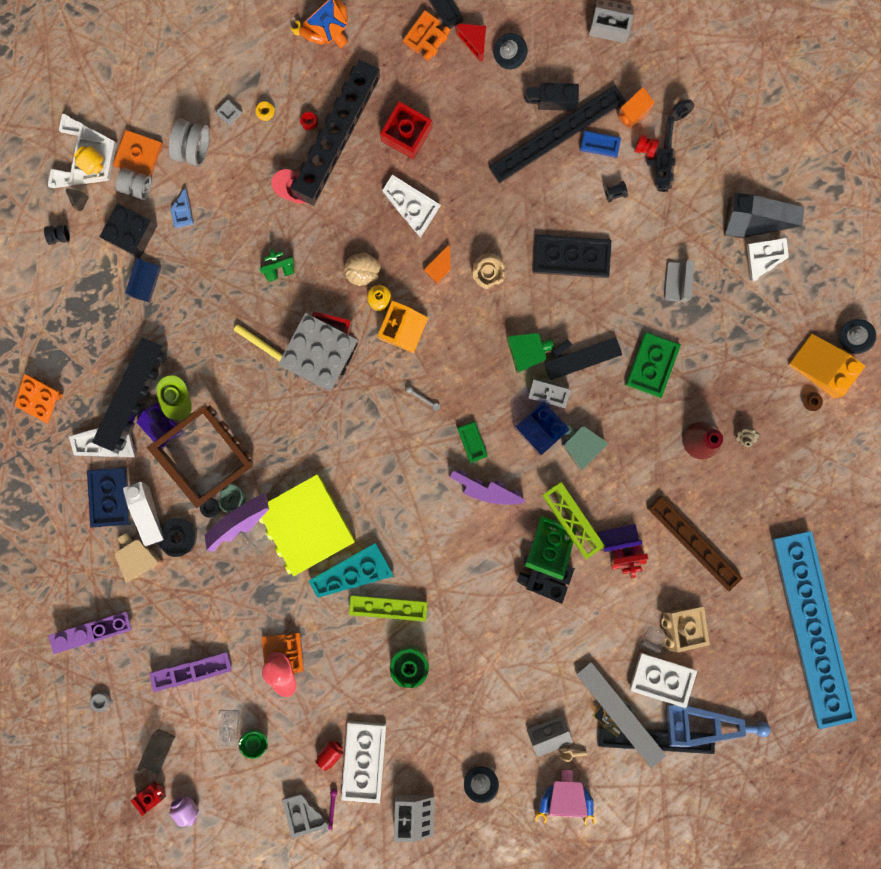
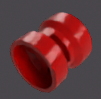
M640 134L634 152L644 153L647 157L653 158L659 140L656 138L650 139L647 135Z

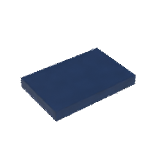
M127 467L87 470L90 528L130 525V510L127 506L123 490L124 487L128 486Z

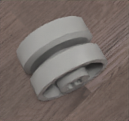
M179 118L175 122L170 136V158L176 162L183 163L187 161L189 165L200 167L204 163L209 148V127L201 123L193 125L190 120Z

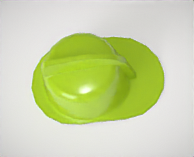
M177 376L162 378L156 388L161 409L169 419L175 421L183 420L191 413L192 409L187 387L184 381Z

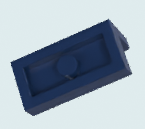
M137 257L125 294L150 303L161 267L145 262Z

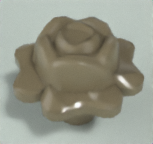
M743 428L737 432L736 441H740V445L750 447L753 443L758 442L760 434L755 429Z

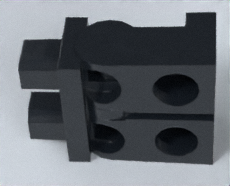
M528 555L525 556V559H524V561H523V565L526 564ZM567 565L562 580L531 569L530 575L520 572L517 582L525 586L529 591L562 604L568 587L554 582L550 578L569 585L575 568Z

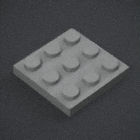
M305 313L278 365L331 392L358 340Z

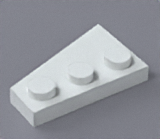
M394 175L391 176L382 190L387 199L421 238L441 205Z
M98 428L69 437L73 454L76 456L137 457L130 433H128L125 439L127 441L125 448L119 454L92 443Z

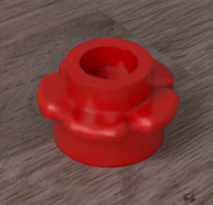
M303 113L300 118V124L303 125L305 130L315 129L318 126V116L315 113Z

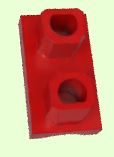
M641 545L632 546L630 548L632 556L625 557L623 548L613 550L612 570L623 568L622 574L629 573L631 578H636V572L642 571L641 565L646 564L649 559L648 554H644Z

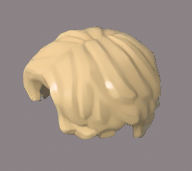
M365 252L353 254L346 260L344 265L345 278L350 283L358 286L374 284L378 280L379 276L377 273L381 265L374 257Z
M495 253L482 254L473 263L472 278L480 287L489 289L494 284H500L504 281L505 265Z

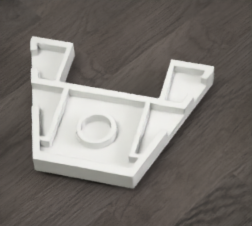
M62 114L59 131L78 136L75 153L83 145L86 147L93 146L103 155L104 161L102 165H104V168L97 175L95 173L87 175L75 165L74 157L71 172L51 169L48 186L50 188L109 181L117 143Z

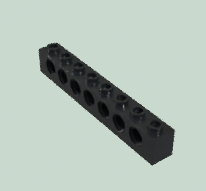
M360 59L356 66H352L349 74L350 78L348 82L345 81L343 83L342 93L340 97H336L332 113L327 114L324 128L318 131L317 141L315 145H311L307 161L302 162L299 169L300 174L298 178H294L291 184L293 197L312 206H315L380 79V69ZM350 98L356 99L355 101H348ZM341 114L348 115L347 117H340ZM333 130H338V131H339V132L336 133V134L331 133V131H333ZM324 146L331 147L329 150L322 149ZM316 162L323 163L321 166L314 165ZM308 178L314 179L311 183L306 182Z

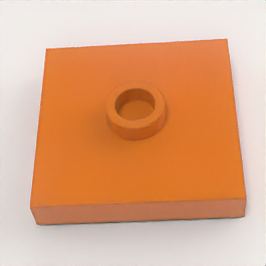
M125 130L113 166L119 169L125 167L134 170L136 174L143 173L151 177L163 144Z

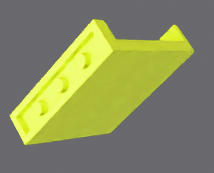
M319 474L268 502L269 510L259 520L260 523L265 524L267 528L265 532L268 538L274 540L278 556L284 558L286 562L284 564L285 569L289 574L292 573L293 576L356 542Z

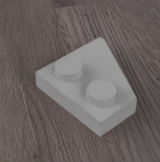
M302 792L282 799L291 838L328 828V822Z

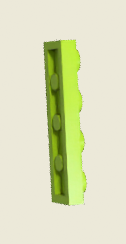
M351 595L349 615L426 622L428 601Z

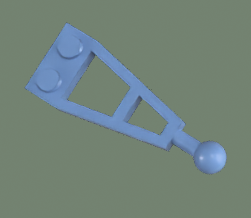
M668 705L666 707L669 746L692 747L745 737L746 733H756L760 737H767L771 732L769 724L764 721H760L756 725H745V720L690 706L684 708ZM688 714L712 719L713 736L690 740ZM721 722L737 725V732L722 734Z

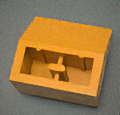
M392 301L377 337L379 340L414 353L428 318L407 306Z

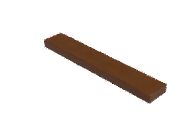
M659 496L647 508L727 591L730 592L743 579L663 496Z

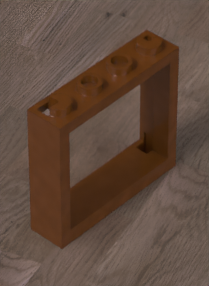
M206 403L147 447L196 508L253 467V458L247 450L243 451L240 447L242 445L240 440L235 435L231 436L228 432V425L223 420L220 422L216 417V410L211 405L207 406ZM204 414L244 465L201 496L160 445Z

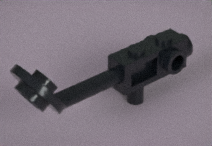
M692 100L680 101L674 105L666 122L663 149H658L657 158L647 159V166H657L655 187L659 192H668L669 189H672V183L675 178L674 166L676 165V152L674 148L671 149L674 121L685 118L694 109L695 105Z

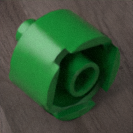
M414 645L399 648L391 659V678L398 686L403 688H416L423 684L429 672V660L426 653ZM406 664H413V670L410 668L406 669Z

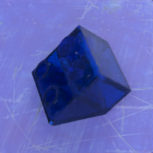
M545 401L514 427L539 456L543 455L570 430Z

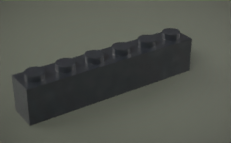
M141 337L92 441L93 444L116 454H119L125 448L127 442L125 439L128 433L132 432L135 425L134 420L143 409L142 403L144 398L149 396L152 381H155L159 375V366L166 360L167 350L162 345Z

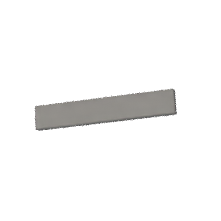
M589 662L576 673L650 768H653L666 757V754L592 662Z

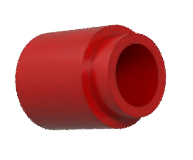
M328 741L318 753L315 760L316 764L324 771L331 769L344 754L342 745L337 741Z

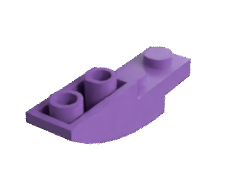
M460 469L457 472L452 471L450 478L466 486L463 491L464 494L475 499L503 505L525 502V499L521 498L522 493L514 489L511 492L504 489L506 485L497 480L494 483L490 482L486 488L484 487V482L477 478L474 481L467 478L468 474Z
M122 612L48 635L53 654H57L128 632L132 629L127 612Z

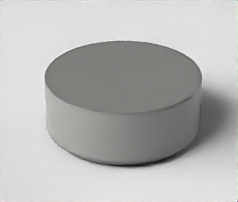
M103 691L97 692L90 699V707L95 712H103L111 704L109 694Z

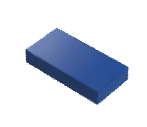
M584 130L580 151L617 158L621 137Z

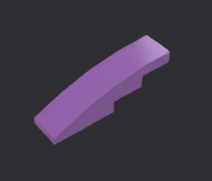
M261 494L247 501L217 522L204 535L206 550L214 552L223 541L231 542L240 531L248 533L269 510L267 495Z
M224 652L149 673L154 693L170 687L174 688L190 682L194 683L232 670L228 654Z

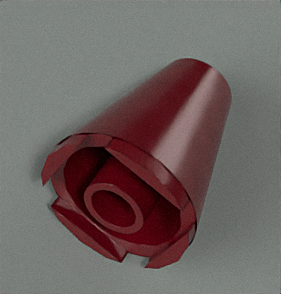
M708 422L691 424L683 435L685 451L696 459L703 460L713 457L723 443L722 433Z

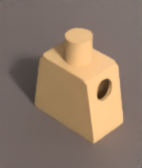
M128 533L118 538L123 548L115 553V557L126 583L136 579L163 561L150 545L144 546L141 538L132 541Z

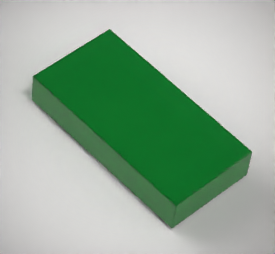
M475 421L457 427L470 463L488 457Z

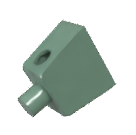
M567 424L560 431L567 438L562 445L580 470H583L608 445L605 440L584 426H580L575 431Z

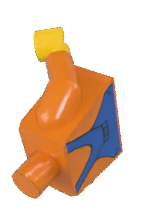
M326 0L303 23L304 27L296 20L295 23L298 28L293 29L290 27L294 35H300L306 40L319 45H328L334 40L341 49L349 42L342 33L348 26L346 6L341 0Z

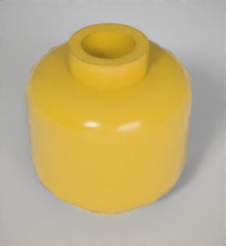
M83 145L74 154L75 165L87 175L92 173L97 175L104 168V165H102L104 157L93 146L86 147Z
M376 285L368 291L367 301L373 310L385 311L390 307L392 295L387 287Z

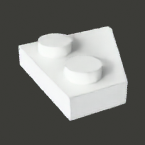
M786 238L746 245L751 281L759 279L758 277L788 258Z

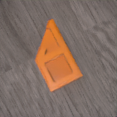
M449 245L424 269V272L436 284L451 270Z

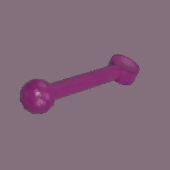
M335 788L330 790L331 808L328 830L333 829L335 796L338 793Z

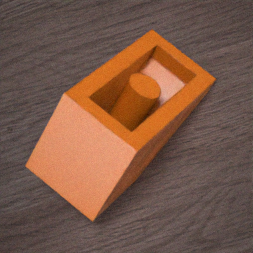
M644 87L628 100L618 113L620 122L629 129L644 119L655 103Z

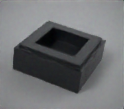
M566 340L556 347L551 354L554 358L558 357L569 349L572 343Z

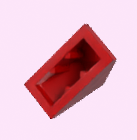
M458 24L456 35L480 62L483 61L486 26Z

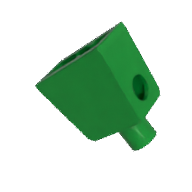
M539 333L509 336L507 338L517 374L545 361V352L554 349L552 338L541 341Z

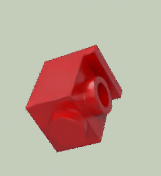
M153 781L133 797L131 802L141 816H144L166 797L164 788Z

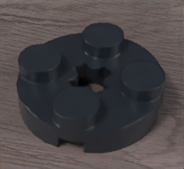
M174 518L166 521L161 526L164 540L157 543L165 554L172 557H180L194 549L197 533L193 523L182 518ZM176 532H179V535L182 536L179 543L172 539V535H176Z

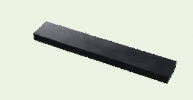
M599 726L598 747L635 749L618 727L615 728L620 731L619 734L613 728ZM645 729L662 751L715 753V742L692 747L669 746L668 730ZM690 732V740L713 736V733Z

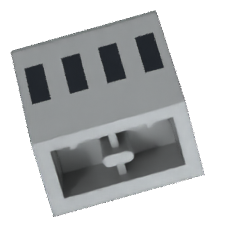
M596 0L589 36L626 43L630 34L634 6L610 0Z
M396 794L394 842H416L433 836L435 795Z

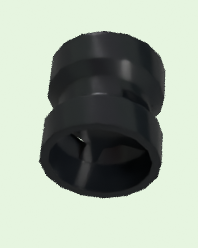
M65 223L58 224L57 227L52 225L44 227V236L48 245H54L57 242H70L69 229Z

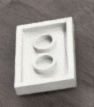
M640 652L629 690L686 708L697 670Z

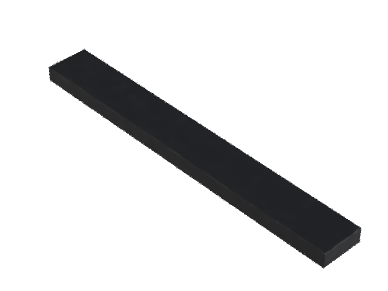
M613 86L489 166V170L499 184L624 104L625 99L617 87Z

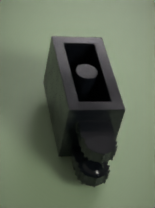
M541 83L540 87L528 88L524 99L529 104H538V110L576 111L579 103V84Z

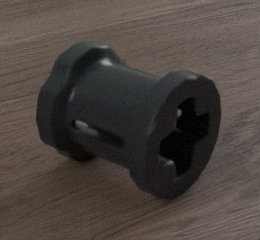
M620 181V184L609 187L607 185L604 187L608 203L620 197H628L624 181Z

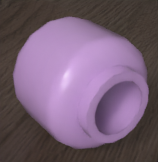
M177 797L170 805L169 814L178 826H191L197 820L196 817L198 816L199 809L191 797Z

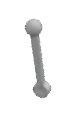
M407 386L405 388V391L407 393H412L422 401L426 402L427 404L432 406L434 411H438L440 409L439 404H434L433 402L429 401L428 399L414 391L411 386Z

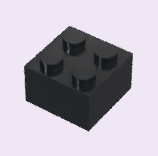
M117 203L99 237L134 257L141 258L157 225L144 216Z

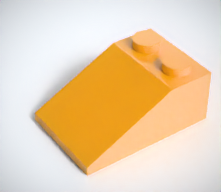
M813 334L808 337L789 363L791 367L833 398L843 397L865 368L864 364L849 353Z

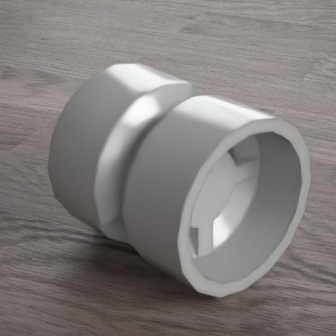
M125 167L120 170L116 180V190L127 195L132 193L133 197L145 200L150 193L152 179L149 175L143 173L136 174L134 170Z

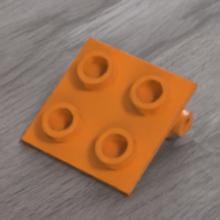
M24 374L15 406L48 424L56 400H61L63 394L60 390L51 388V385H46V382H41L34 376L31 377Z
M300 633L261 637L264 664L271 653L282 652L288 657L293 674L304 671Z

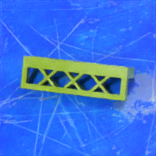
M562 482L555 484L550 490L542 494V497L585 560L605 547ZM551 493L555 494V496L559 500V504L553 503L551 501V499L549 498V495ZM562 507L570 516V520L562 517ZM573 523L580 531L581 536L574 535L572 532ZM584 540L587 541L592 549L588 553L583 548Z

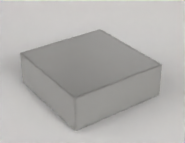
M229 99L215 111L216 115L229 127L242 115V112Z

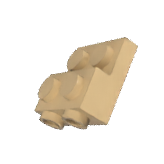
M704 606L663 612L664 617L661 619V624L666 629L667 636L664 638V644L669 651L682 652L710 645Z

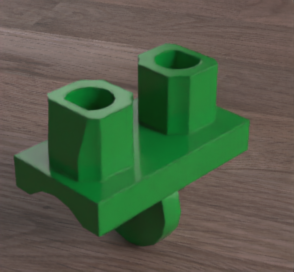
M270 248V255L264 256L266 262L271 260L273 262L262 265L259 268L261 274L264 273L267 281L271 282L278 279L275 271L277 268L282 267L285 276L295 273L294 258L291 255L278 260L277 258L284 256L283 252L275 253L274 248Z

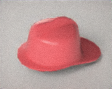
M283 169L274 174L272 188L278 196L296 204L306 203L293 197L291 189L292 181L294 178H298L299 172ZM312 178L306 180L307 183L314 181Z
M282 652L271 653L262 668L263 680L272 686L277 694L289 697L296 690V680L290 661Z

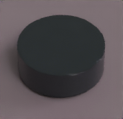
M210 498L200 506L201 514L208 518L215 517L220 512L219 502L216 499Z

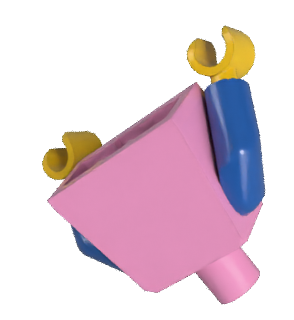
M561 770V782L555 781L547 787L541 797L539 808L535 813V820L537 821L539 816H543L544 823H546L548 812V816L582 817L585 825H587V820L591 818L592 823L595 824L596 819L593 815L594 800L589 791L583 787L582 783L573 782L572 770Z

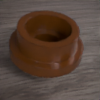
M811 392L804 396L803 405L809 411H817L822 407L823 399L820 394ZM812 398L816 400L815 405L811 403Z

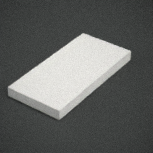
M347 722L341 800L380 803L386 723Z

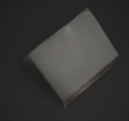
M67 188L66 193L72 207L82 211L89 197L83 192Z

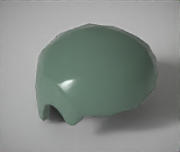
M229 484L220 491L219 507L225 513L232 512L247 502L246 492L238 485Z

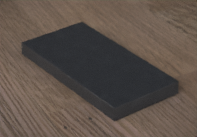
M536 234L533 273L609 278L612 240Z

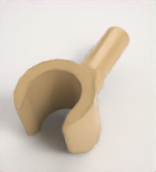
M565 747L559 749V751L565 753L564 756L559 758L566 762H570L573 757L587 755L586 750L570 751Z

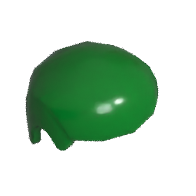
M259 729L246 730L239 738V751L246 758L255 759L261 757L268 748L267 736Z

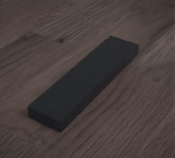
M615 337L547 361L544 365L549 379L552 381L622 356L623 354Z

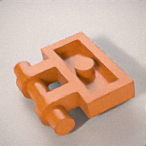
M424 10L403 39V44L417 54L423 48L426 50L423 58L429 61L432 56L434 57L437 54L439 46L448 39L447 35L451 30L446 26L442 31L439 30L440 21ZM433 35L436 39L430 44L427 41Z

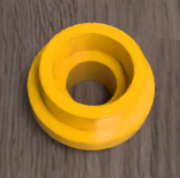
M263 101L256 106V115L260 120L268 121L273 118L275 109L270 102ZM267 109L269 110V112L267 114H263V110Z

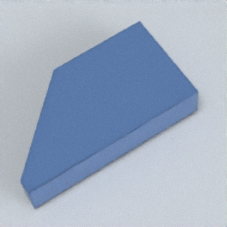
M183 189L177 201L170 208L175 228L194 225L188 192L186 189Z

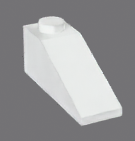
M142 481L124 487L127 506L144 546L164 540L150 487Z

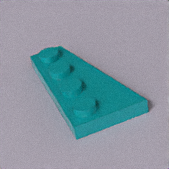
M374 543L308 582L317 598L391 578L394 577V574L378 545Z

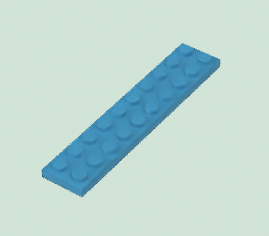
M805 531L774 538L772 541L816 726L818 729L857 721L812 531Z

